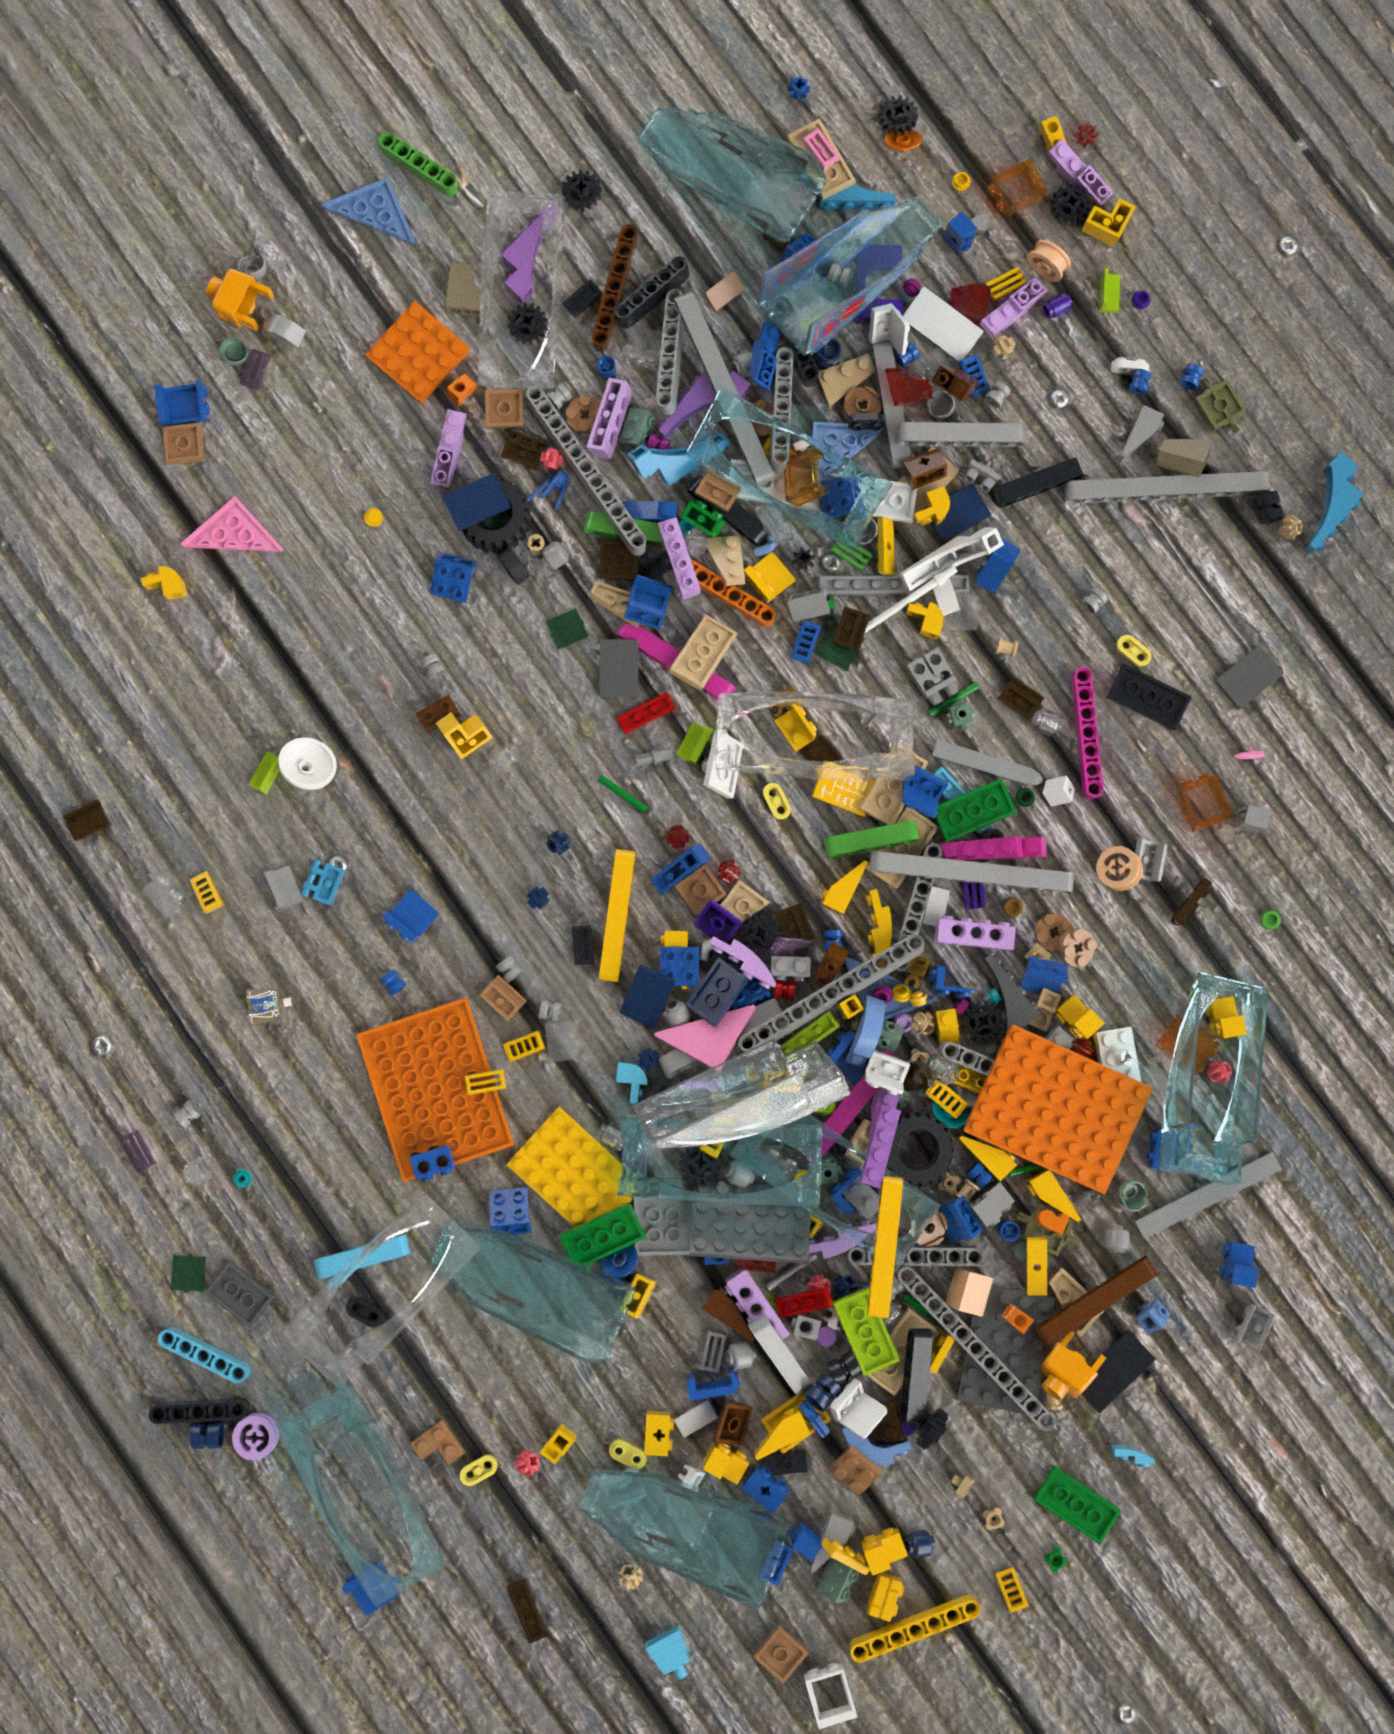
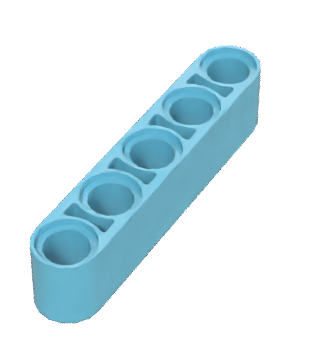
M406 1234L318 1258L313 1260L319 1280L411 1254Z
M169 1327L158 1336V1342L163 1348L234 1383H240L250 1375V1366L246 1362L175 1327ZM166 1333L172 1334V1342L167 1341ZM184 1341L190 1344V1351L184 1349ZM202 1350L208 1353L207 1360L201 1357ZM219 1359H223L225 1361V1368H221L218 1365ZM236 1368L243 1370V1377H239L236 1374Z

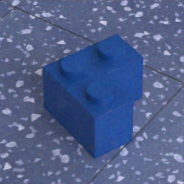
M1003 538L1001 540L1004 545L994 552L987 554L984 559L987 561L986 565H981L975 574L979 576L975 583L993 594L999 588L1021 551L1020 548Z
M1226 1240V1245L1224 1244L1222 1248L1224 1260L1219 1268L1221 1280L1234 1285L1255 1288L1258 1268L1252 1266L1255 1246Z

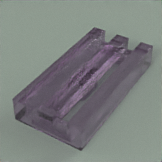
M251 349L240 382L242 386L260 390L271 357L269 353ZM255 355H258L250 381L248 382ZM264 357L263 362H262V365H261V368H260V371H259V374H258V377H257V380H256V383H254V382H255V379H256V376H257V373H258V370H259V367H260V364H261V361H262V358Z
M776 937V943L772 944L769 953L770 956L805 957L812 944L810 940Z
M135 1130L120 1139L138 1174L157 1164L139 1130ZM133 1136L136 1137V1139H137L138 1143L140 1144V1146H141V1148H142L144 1154L146 1155V1157H147L149 1163H147V1161H146L144 1155L142 1154V1152H141L139 1146L137 1145V1143H136V1141H135V1139H134ZM128 1139L130 1140L135 1152L141 1160L143 1167L140 1166L130 1146L128 1145Z

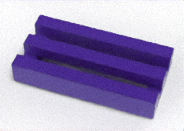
M963 882L965 910L985 908L984 886L982 883H978L980 904L978 905L976 883L971 882L973 905H970L968 882Z

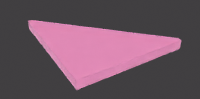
M235 496L180 543L186 548L283 551V548Z
M750 1005L726 1012L717 1027H713L707 1021L701 1019L656 1032L654 1036L719 1072L753 1015L756 1006Z

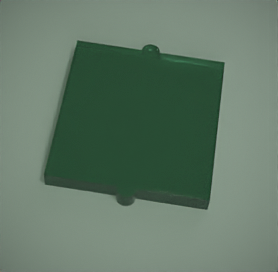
M576 608L546 621L551 632L550 637L554 639L558 650L588 637L583 625L584 621L581 620Z
M188 1254V1256L173 1255L171 1290L185 1291V1293L189 1291L203 1292L206 1257L192 1256V1254Z

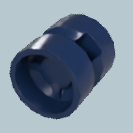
M832 338L828 342L825 339L820 342L821 345H824L817 349L815 358L817 365L824 370L836 366L839 363L841 345L837 339Z
M822 1373L815 1381L816 1386H811L804 1396L813 1407L824 1412L831 1404L830 1399L834 1400L842 1389L833 1378Z
M194 1422L192 1424L190 1432V1445L192 1449H204L206 1446L209 1449L222 1448L224 1441L223 1422H210L209 1425L206 1422Z

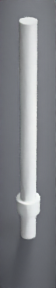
M952 566L942 574L938 573L934 576V579L869 621L865 633L937 585L941 586L944 584L946 579L958 572L955 566Z

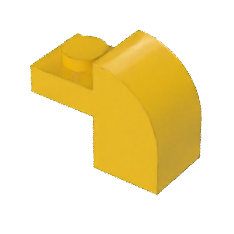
M944 486L926 493L924 499L928 508L914 514L913 520L915 525H926L932 522V519L938 525L945 519L950 507V499Z
M158 566L159 574L149 573L146 577L141 578L142 586L147 590L162 587L163 594L168 600L188 596L184 580L169 567Z
M932 602L928 604L927 608H924V605L920 603H909L905 615L923 620L919 634L937 640L943 626V614L940 608Z
M560 1423L539 1453L553 1464H556L573 1444L577 1434Z

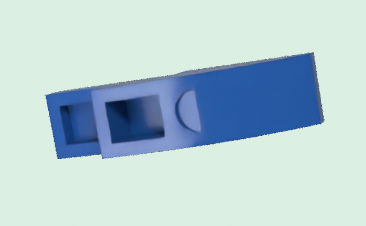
M768 321L763 323L759 339L753 343L752 359L750 361L752 381L766 391L770 389L778 358L775 357V352L781 330Z

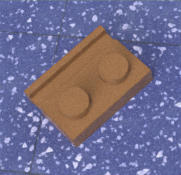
M708 469L695 494L728 513L742 487Z
M497 975L479 995L508 1022L527 1002L500 975Z

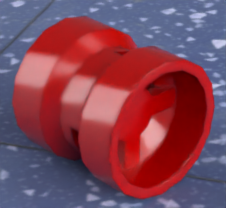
M776 980L774 998L778 1000L786 998L789 1001H793L795 982L783 983Z

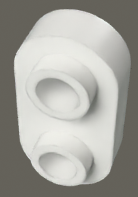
M1118 357L1111 362V371L1114 373L1131 375L1134 370H1146L1149 372V364L1143 359L1132 361L1124 357Z

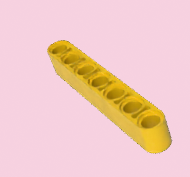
M616 849L599 980L619 981L635 851Z
M884 1176L880 1188L867 1316L889 1317L903 1190V1178Z
M968 1594L851 1640L849 1644L851 1657L855 1662H864L976 1618L980 1614V1606L976 1598ZM968 1603L975 1604L972 1610L965 1609ZM950 1610L956 1611L955 1616L951 1618L947 1617V1613ZM933 1617L938 1619L936 1624H928L929 1619ZM912 1625L919 1626L916 1632L910 1631ZM894 1632L901 1633L898 1639H892L891 1635ZM880 1639L882 1644L876 1647L872 1645L873 1641ZM856 1647L864 1648L859 1654L854 1652Z

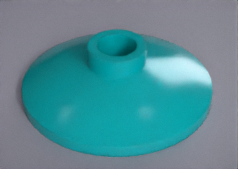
M944 1093L939 1099L942 1101L948 1093ZM952 1096L946 1105L949 1106L955 1098ZM934 1100L932 1102L933 1115L937 1117L936 1120L938 1122H944L946 1127L959 1128L967 1122L969 1118L968 1108H965L955 1119ZM957 1103L952 1108L953 1111L958 1108Z

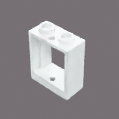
M831 1663L824 1669L819 1670L815 1668L804 1674L819 1729L857 1718L842 1663ZM840 1674L848 1704L820 1713L812 1682Z

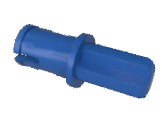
M808 1399L802 1401L803 1405L799 1404L798 1409H800L808 1420L807 1423L812 1425L821 1438L825 1437L829 1433V1429L820 1418L821 1414L815 1411Z

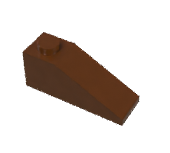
M721 1286L719 1289L714 1287L703 1304L702 1309L750 1341H753V1333L727 1290Z

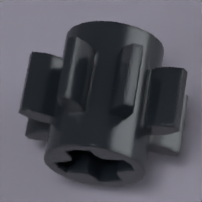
M801 547L799 553H793V556L797 559L792 560V564L797 565V571L804 569L807 572L809 566L814 567V563L811 560L815 559V555L811 556V549L806 551ZM801 557H804V559L807 560L806 563H803V560H800Z

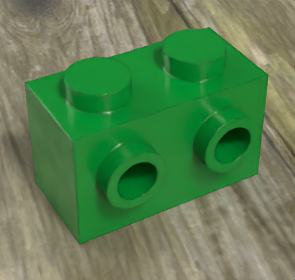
M701 500L697 502L690 501L681 518L709 536L718 537L727 522L722 518L724 515L716 510L710 511L707 509L708 505Z

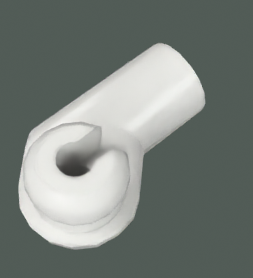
M712 938L703 943L700 960L709 961L710 952L712 951V945L709 943Z

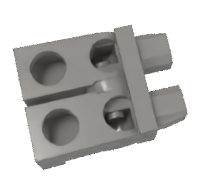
M939 647L911 662L904 668L908 675L910 674L924 700L928 698L933 706L943 701L939 691L944 689L948 697L959 692L955 684L957 679L953 675Z

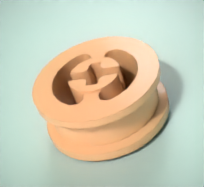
M1039 240L1035 244V250L1027 255L1030 267L1038 275L1052 282L1060 281L1063 276L1062 272L1068 270L1071 266L1068 255L1059 246L1047 240Z
M1114 846L1105 850L1100 855L1096 871L1102 883L1114 890L1125 891L1133 888L1140 881L1143 865L1138 855L1130 849ZM1119 856H1127L1129 858V862L1126 863L1125 861L1119 858L1117 861L1115 860V858ZM1113 874L1114 876L1120 879L1122 876L1125 879L1121 881H1112L1110 875Z

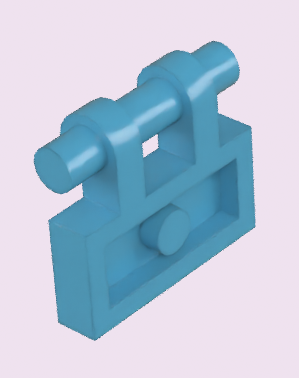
M315 859L313 865L309 867L308 871L310 873L306 882L304 881L302 885L304 888L301 895L308 897L311 890L315 891L312 899L332 906L346 870L326 863L324 870L319 869L322 861ZM317 874H319L321 878L318 885L315 886L313 883Z

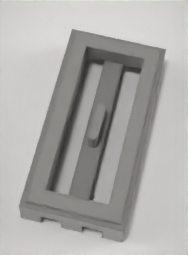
M708 1330L699 1370L719 1374L727 1334ZM714 1336L708 1367H704L710 1338ZM719 1337L722 1338L716 1369H713L712 1365Z

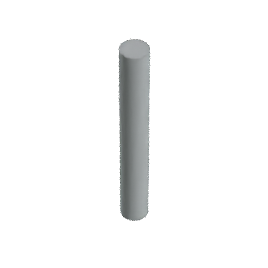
M815 1253L809 1254V1263L818 1258ZM795 1263L765 1284L766 1287L771 1291L808 1264Z

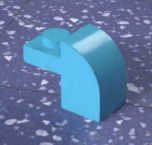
M618 1062L616 1082L632 1083L630 1103L638 1104V1100H642L643 1088H640V1084L648 1085L647 1076L635 1064Z

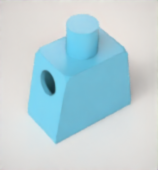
M680 1625L646 1642V1651L664 1675L673 1671L677 1680L683 1679L688 1675L684 1665L689 1662V1653Z

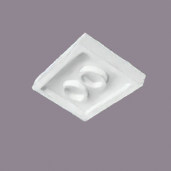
M714 731L709 758L704 759L701 765L705 773L704 786L726 798L734 797L744 744L722 731Z
M1125 1027L1094 1033L1098 1063L1141 1082L1132 1028Z

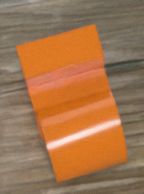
M463 374L447 387V397L459 408L464 403V400L475 391L477 384L467 374Z
M1041 1210L1036 1215V1222L1039 1226L1049 1231L1063 1235L1070 1216L1064 1213H1059L1056 1216L1051 1210Z
M1011 1303L1001 1315L1023 1334L1034 1321V1319Z

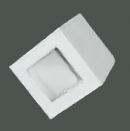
M1066 775L1047 780L1043 795L1050 806H1056L1072 802L1075 788Z

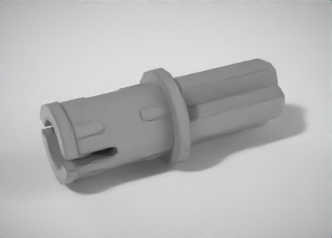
M671 748L659 751L652 750V752L635 756L636 766L653 763L657 765L658 762L673 760Z

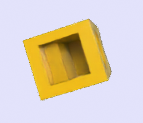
M1057 116L1041 121L1037 129L1039 134L1043 136L1048 152L1060 139H1063L1066 143Z
M856 994L835 1006L842 1020H847L864 1010Z

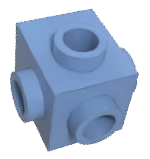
M1157 1299L1151 1303L1147 1301L1140 1307L1141 1311L1136 1317V1321L1149 1335L1163 1329L1167 1325L1166 1321L1171 1314Z

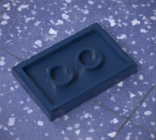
M495 472L442 496L458 531L511 508Z
M970 484L949 496L950 507L945 519L938 525L932 519L930 524L943 544L988 519L992 514L974 484Z
M718 957L686 1003V1006L713 1027H717L749 979Z
M640 964L619 1013L654 1029L676 980Z

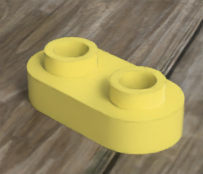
M1124 635L1118 639L1116 643L1117 651L1135 666L1144 667L1151 661V652L1134 637ZM1123 643L1128 644V649L1123 647ZM1138 655L1143 657L1142 661L1138 660Z
M776 783L767 784L763 790V797L772 815L778 820L786 819L790 814L791 808L781 787ZM774 790L776 795L774 797L770 796L769 791ZM779 807L784 808V813H778L777 809Z
M616 1439L610 1444L609 1453L614 1460L631 1468L637 1466L638 1469H641L646 1464L647 1455H644L642 1448L623 1439ZM618 1447L622 1448L623 1452L620 1454L616 1453L615 1449ZM639 1456L641 1460L635 1462L633 1458Z
M487 1454L467 1464L460 1472L461 1482L466 1486H473L493 1475L498 1467L497 1459ZM489 1461L492 1466L487 1468L484 1463ZM472 1471L474 1473V1476L469 1477L467 1475V1472Z

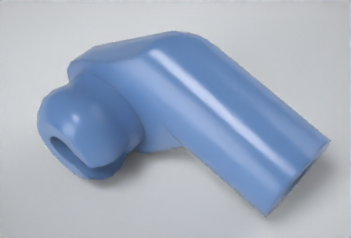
M775 534L767 536V544L754 548L756 557L771 553L779 543Z

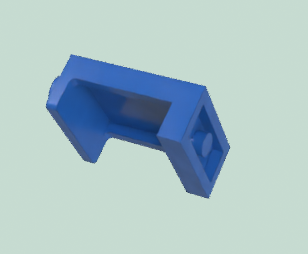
M199 379L195 380L196 384L164 388L162 384L154 385L160 424L162 426L209 421L210 407L206 403L205 398L208 396L206 385H203Z
M636 575L624 618L660 630L666 615V607L672 586Z
M729 1367L730 1379L696 1384L695 1372L688 1373L687 1385L690 1401L737 1393V1387H740L738 1371L734 1372V1368Z

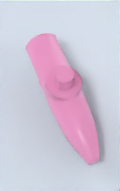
M1248 748V752L1234 755V758L1255 759L1264 757V751H1253L1252 748Z

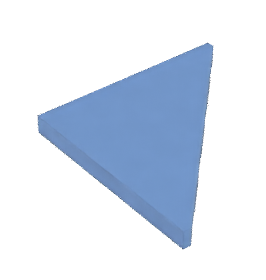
M388 177L322 203L323 208L327 211L411 244L415 243Z
M813 422L811 488H815L883 433L885 426L878 431H853L848 428V423Z
M848 956L844 961L848 972L863 964ZM864 971L861 973L860 977L868 978L870 976V972ZM886 975L860 990L856 995L862 1004L866 995L874 997V990L877 986L884 985L893 991L895 986L905 984ZM909 985L908 988L911 993L916 992L914 987ZM927 994V1003L921 1006H911L909 1001L897 1002L892 998L889 1003L885 1004L884 1019L887 1020L899 1013H906L938 1001V998Z

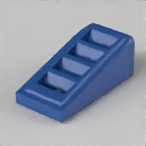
M975 354L962 359L958 365L960 370L968 375L976 370L977 373L970 376L974 379L980 378L977 386L983 384L982 388L974 389L972 393L973 399L991 391L978 355Z
M803 620L791 659L806 664L809 663L821 629L820 625ZM804 629L815 631V634L804 631ZM802 635H803V636H806V637H809V638H812V639H813L812 642H811V641H808V640H806V639H803V638H802ZM802 643L810 646V649L799 646V644ZM797 650L808 653L807 657L796 653Z

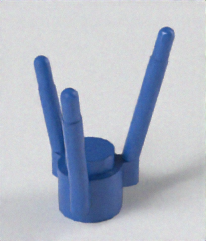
M557 469L554 474L552 473L527 498V502L550 483L540 498L543 499L553 487L558 490L562 488L554 510H557L566 489L569 487L567 483L569 476L562 470Z

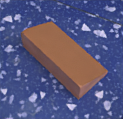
M733 271L706 291L705 299L717 312L745 291V288L737 274Z

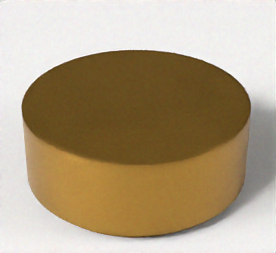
M1010 898L1004 902L1003 912L1006 916L1014 918L1022 913L1023 905L1020 900Z

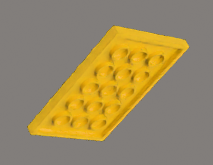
M560 1106L506 1164L574 1227L627 1202H631L634 1196L645 1186L640 1179Z

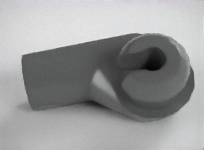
M1088 1188L1073 1198L1072 1203L1078 1208L1090 1197L1093 1201L1098 1200L1101 1193Z

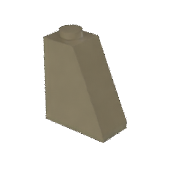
M463 262L451 263L445 303L447 313L484 317V309L470 266Z
M1164 439L1162 446H1158L1155 452V457H1157L1156 466L1200 477L1210 455L1213 440Z

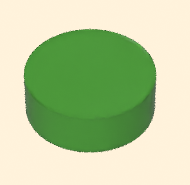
M1266 911L1260 916V924L1266 930L1276 929L1281 923L1280 915L1275 911Z

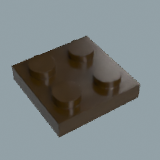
M601 541L600 580L634 581L636 575H638V556L633 555L622 541ZM635 542L633 545L639 546V542Z

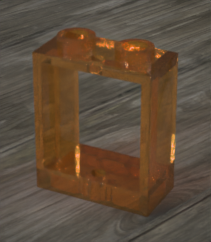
M1031 158L991 177L988 185L990 195L994 196L997 201L998 210L1003 212L1005 217L1044 199L1048 191ZM1023 174L1034 194L1009 206L999 185Z
M1210 773L1199 777V781L1194 783L1192 780L1181 783L1182 787L1177 789L1193 832L1234 817L1217 774L1213 776ZM1209 783L1221 814L1198 822L1186 791Z

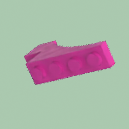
M1015 836L941 843L943 859L978 861L1047 857L1046 838L1043 837L1020 838Z

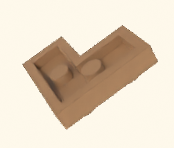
M444 1419L410 1443L421 1460L438 1449L448 1465L466 1452Z

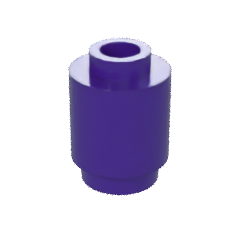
M1061 293L1047 300L1043 305V311L1047 318H1055L1071 309L1072 300L1068 294Z

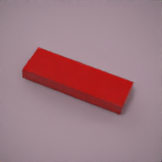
M666 692L616 717L624 734L627 735L676 710Z
M827 1286L775 1299L780 1318L833 1306Z

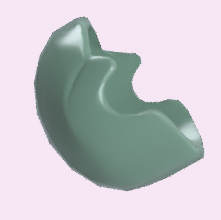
M229 337L222 341L219 353L222 360L228 365L239 366L246 361L248 348L246 343L240 338Z
M1135 1179L1127 1180L1119 1187L1117 1197L1124 1208L1131 1212H1136L1146 1206L1145 1198L1148 1193L1141 1182Z

